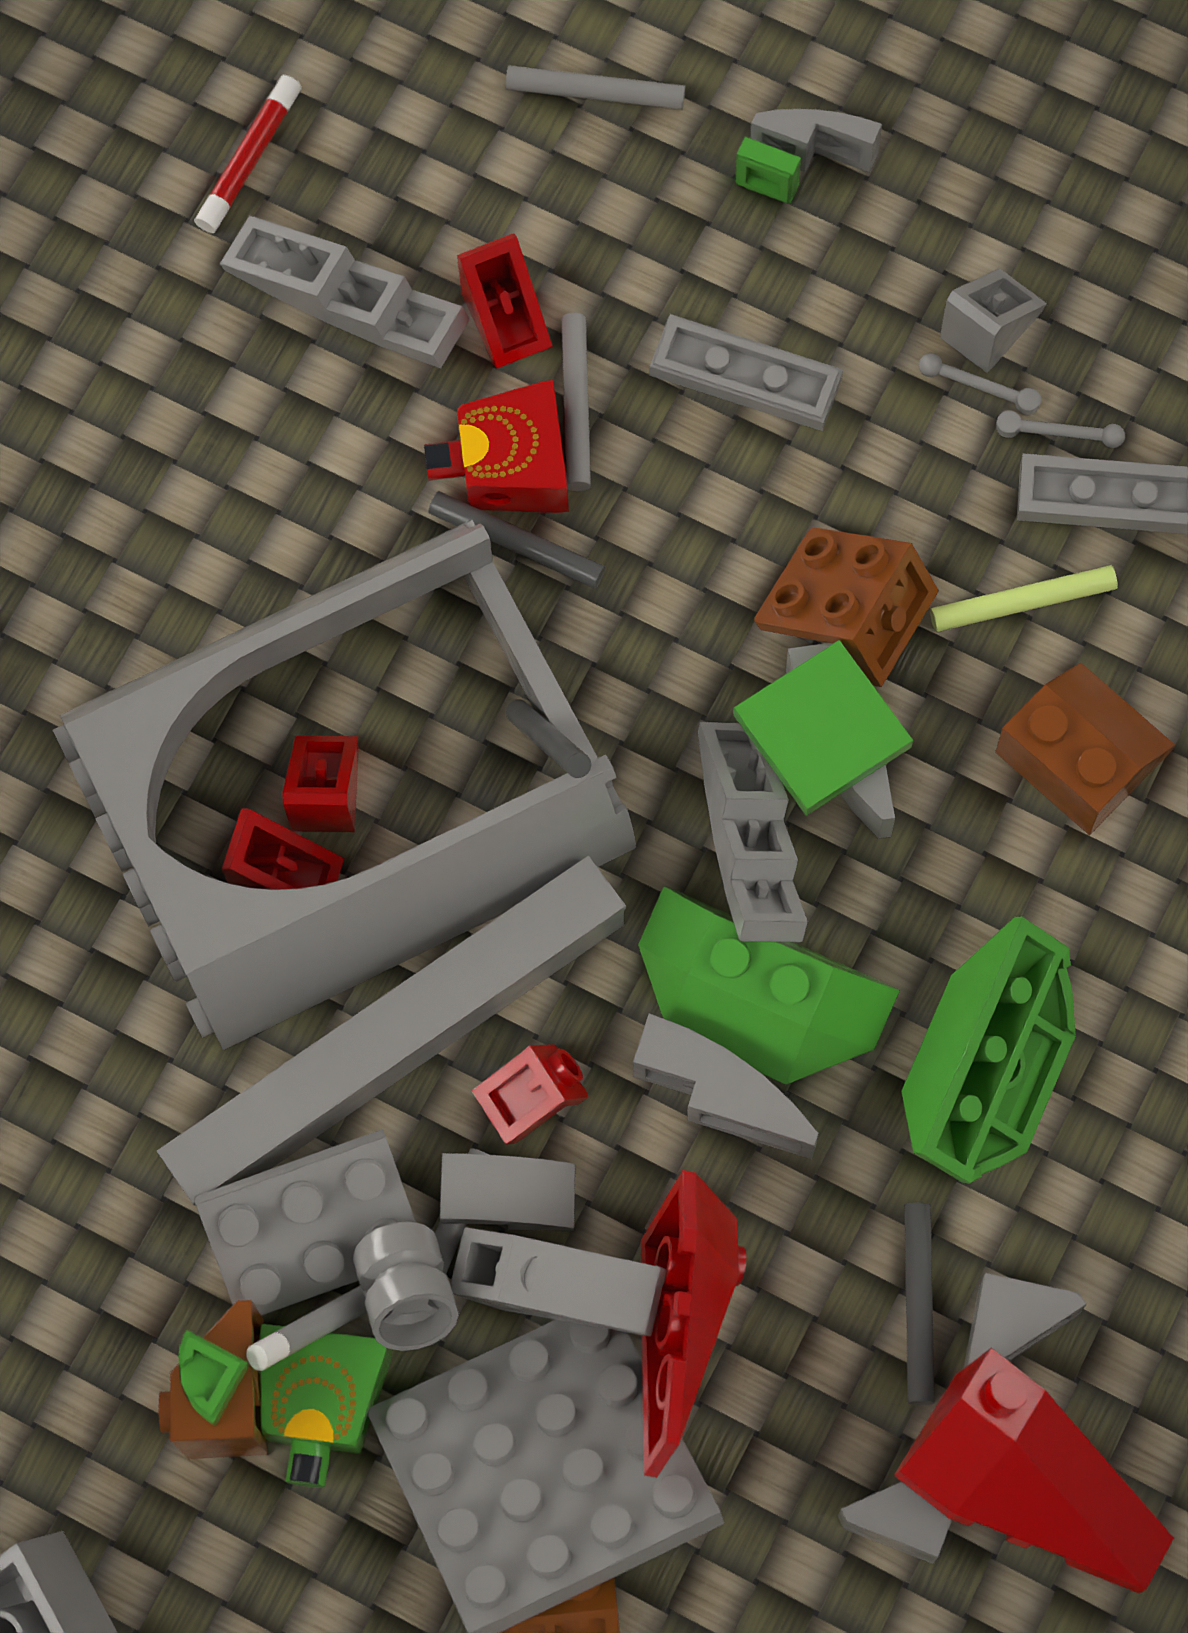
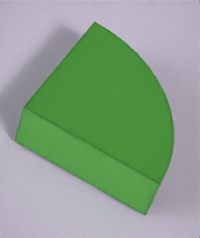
M186 1330L178 1354L181 1384L192 1407L206 1421L216 1427L246 1373L249 1364L247 1361Z

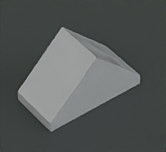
M999 268L952 290L946 300L940 338L988 373L1041 314L1047 303Z
M985 1273L979 1284L964 1368L990 1348H993L1008 1361L1012 1360L1079 1316L1086 1306V1302L1077 1292Z
M903 1482L842 1508L838 1515L843 1529L932 1564L939 1557L951 1523V1519L939 1512Z

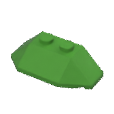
M663 886L638 944L663 1019L689 1028L725 1047L760 1073L784 1084L794 1082L874 1050L900 992L899 989L793 942L739 941L732 915L667 886Z
M1014 917L951 975L901 1091L913 1153L962 1183H971L981 1178L982 1174L997 1169L1027 1153L1076 1037L1073 992L1067 972V967L1071 966L1070 949L1024 917Z

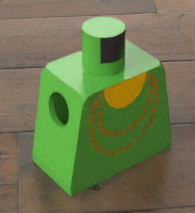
M261 1324L260 1340L282 1329L283 1326ZM329 1333L260 1371L262 1435L268 1442L291 1445L285 1482L299 1486L325 1488L331 1450L361 1453L371 1424L368 1412L370 1407L378 1402L390 1366L392 1349L384 1347L375 1338Z

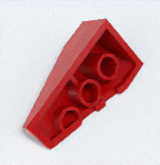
M682 1170L641 1239V1263L667 1269L651 1336L642 1335L644 1476L655 1478L659 1476L680 1444L735 1286H739L742 1282L746 1268V1250L743 1246H738L737 1218L696 1172Z
M993 1348L987 1350L954 1376L894 1474L897 1479L951 1520L966 1526H971L973 1523L981 1524L1006 1534L1007 1542L1025 1549L1034 1545L1064 1557L1068 1566L1139 1594L1147 1589L1174 1540V1537L1048 1392Z

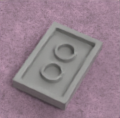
M383 1129L194 1196L196 1207L232 1305L239 1300H252L260 1315L358 1281L353 1256L355 1247L360 1241L375 1229L391 1223H416Z

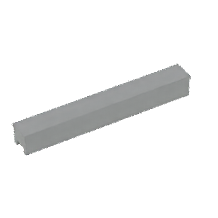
M588 855L158 1149V1154L194 1206L196 1205L194 1196L270 1170L624 926V910L626 905Z

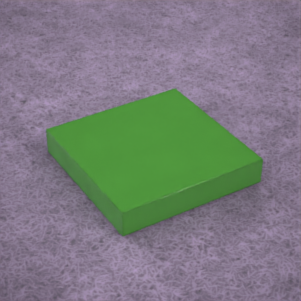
M840 640L733 708V716L806 816L912 748L913 744L911 736Z

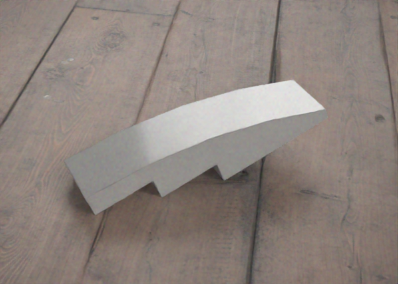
M250 215L220 262L224 271L282 302L388 350L440 369L470 320L463 306L412 290L404 276L354 260L346 246Z
M700 722L698 738L713 840L726 898L739 941L803 942L808 921L793 882L798 859L784 823L789 799L783 783L739 723Z

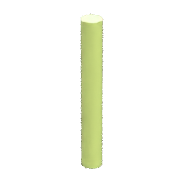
M1109 565L930 608V617L935 632H940L1116 590L1118 587L1117 577L1113 566Z

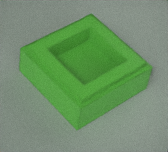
M744 137L737 152L735 182L737 185L785 203H791L799 186L801 157Z

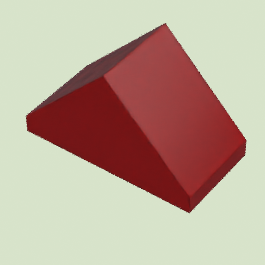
M514 233L457 255L461 294L496 369L553 347L518 238Z
M295 735L282 792L283 806L293 832H355L358 736Z
M247 808L240 811L222 871L228 884L268 890L302 889L336 882L344 858Z

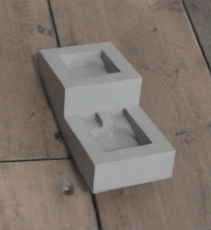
M815 109L772 110L755 114L751 123V139L801 157L800 171L806 172L813 154L817 153L870 173L879 152L882 124L862 117Z
M442 1153L440 1220L442 1224L508 1225V1230L574 1231V1163L513 1156Z

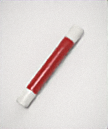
M287 75L280 77L194 219L196 225L209 233L216 232L301 91L300 83L294 78Z

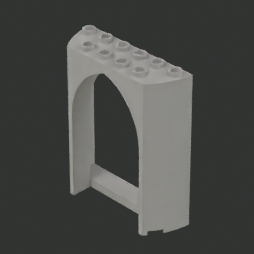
M473 520L60 715L64 724L53 729L121 872L134 867L123 873V877L148 927L159 921L161 922L160 925L150 929V932L174 981L176 982L187 977L197 998L186 1002V1005L202 1038L214 1032L223 1050L505 913L588 855L595 865L599 867L636 848L628 810L624 803L622 804L613 787L612 780L617 778L607 755L598 758L493 563L491 542L487 531L481 523L475 525ZM464 576L533 708L581 749L591 760V769L584 777L574 778L566 773L371 869L352 877L320 886L302 889L268 890L228 884L204 876L184 866L165 853L156 844V812L168 768L191 729L222 697L244 681L264 670Z

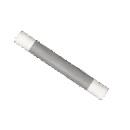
M361 1285L250 1345L247 1349V1359L254 1369L262 1371L367 1313L366 1297Z

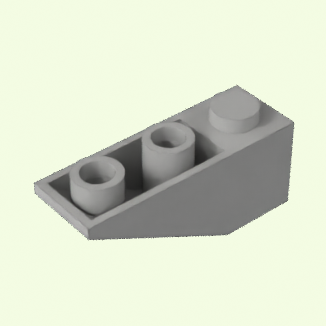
M464 1227L450 1286L454 1295L499 1310L651 1336L667 1269L516 1235Z

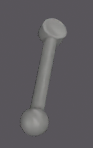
M935 353L925 354L919 361V369L926 377H934L939 374L1015 403L1017 410L1024 415H1032L1040 407L1041 396L1035 389L1025 388L1020 392L944 364L940 356Z
M1014 411L1002 412L998 416L996 423L998 433L1006 438H1012L1019 432L1098 440L1110 448L1119 447L1125 440L1124 429L1117 424H1109L1102 429L1022 420Z

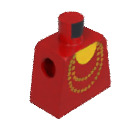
M553 380L542 381L462 404L457 408L461 440L424 444L428 481L465 477L468 502L473 507L490 511L569 512L568 487Z

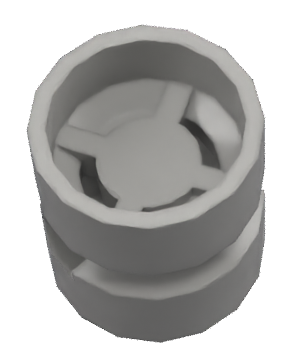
M415 1222L391 1223L375 1229L366 1235L355 1247L353 1260L359 1283L366 1297L365 1305L372 1332L378 1343L386 1348L399 1351L416 1350L432 1345L449 1334L456 1325L459 1313L447 1275L443 1273L444 1261L434 1231L424 1224Z

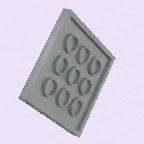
M554 1320L370 1407L368 1412L373 1428L468 1633H500L724 1524L721 1511L682 1438L679 1446L657 1478L644 1476L642 1360L628 1333L624 1331Z

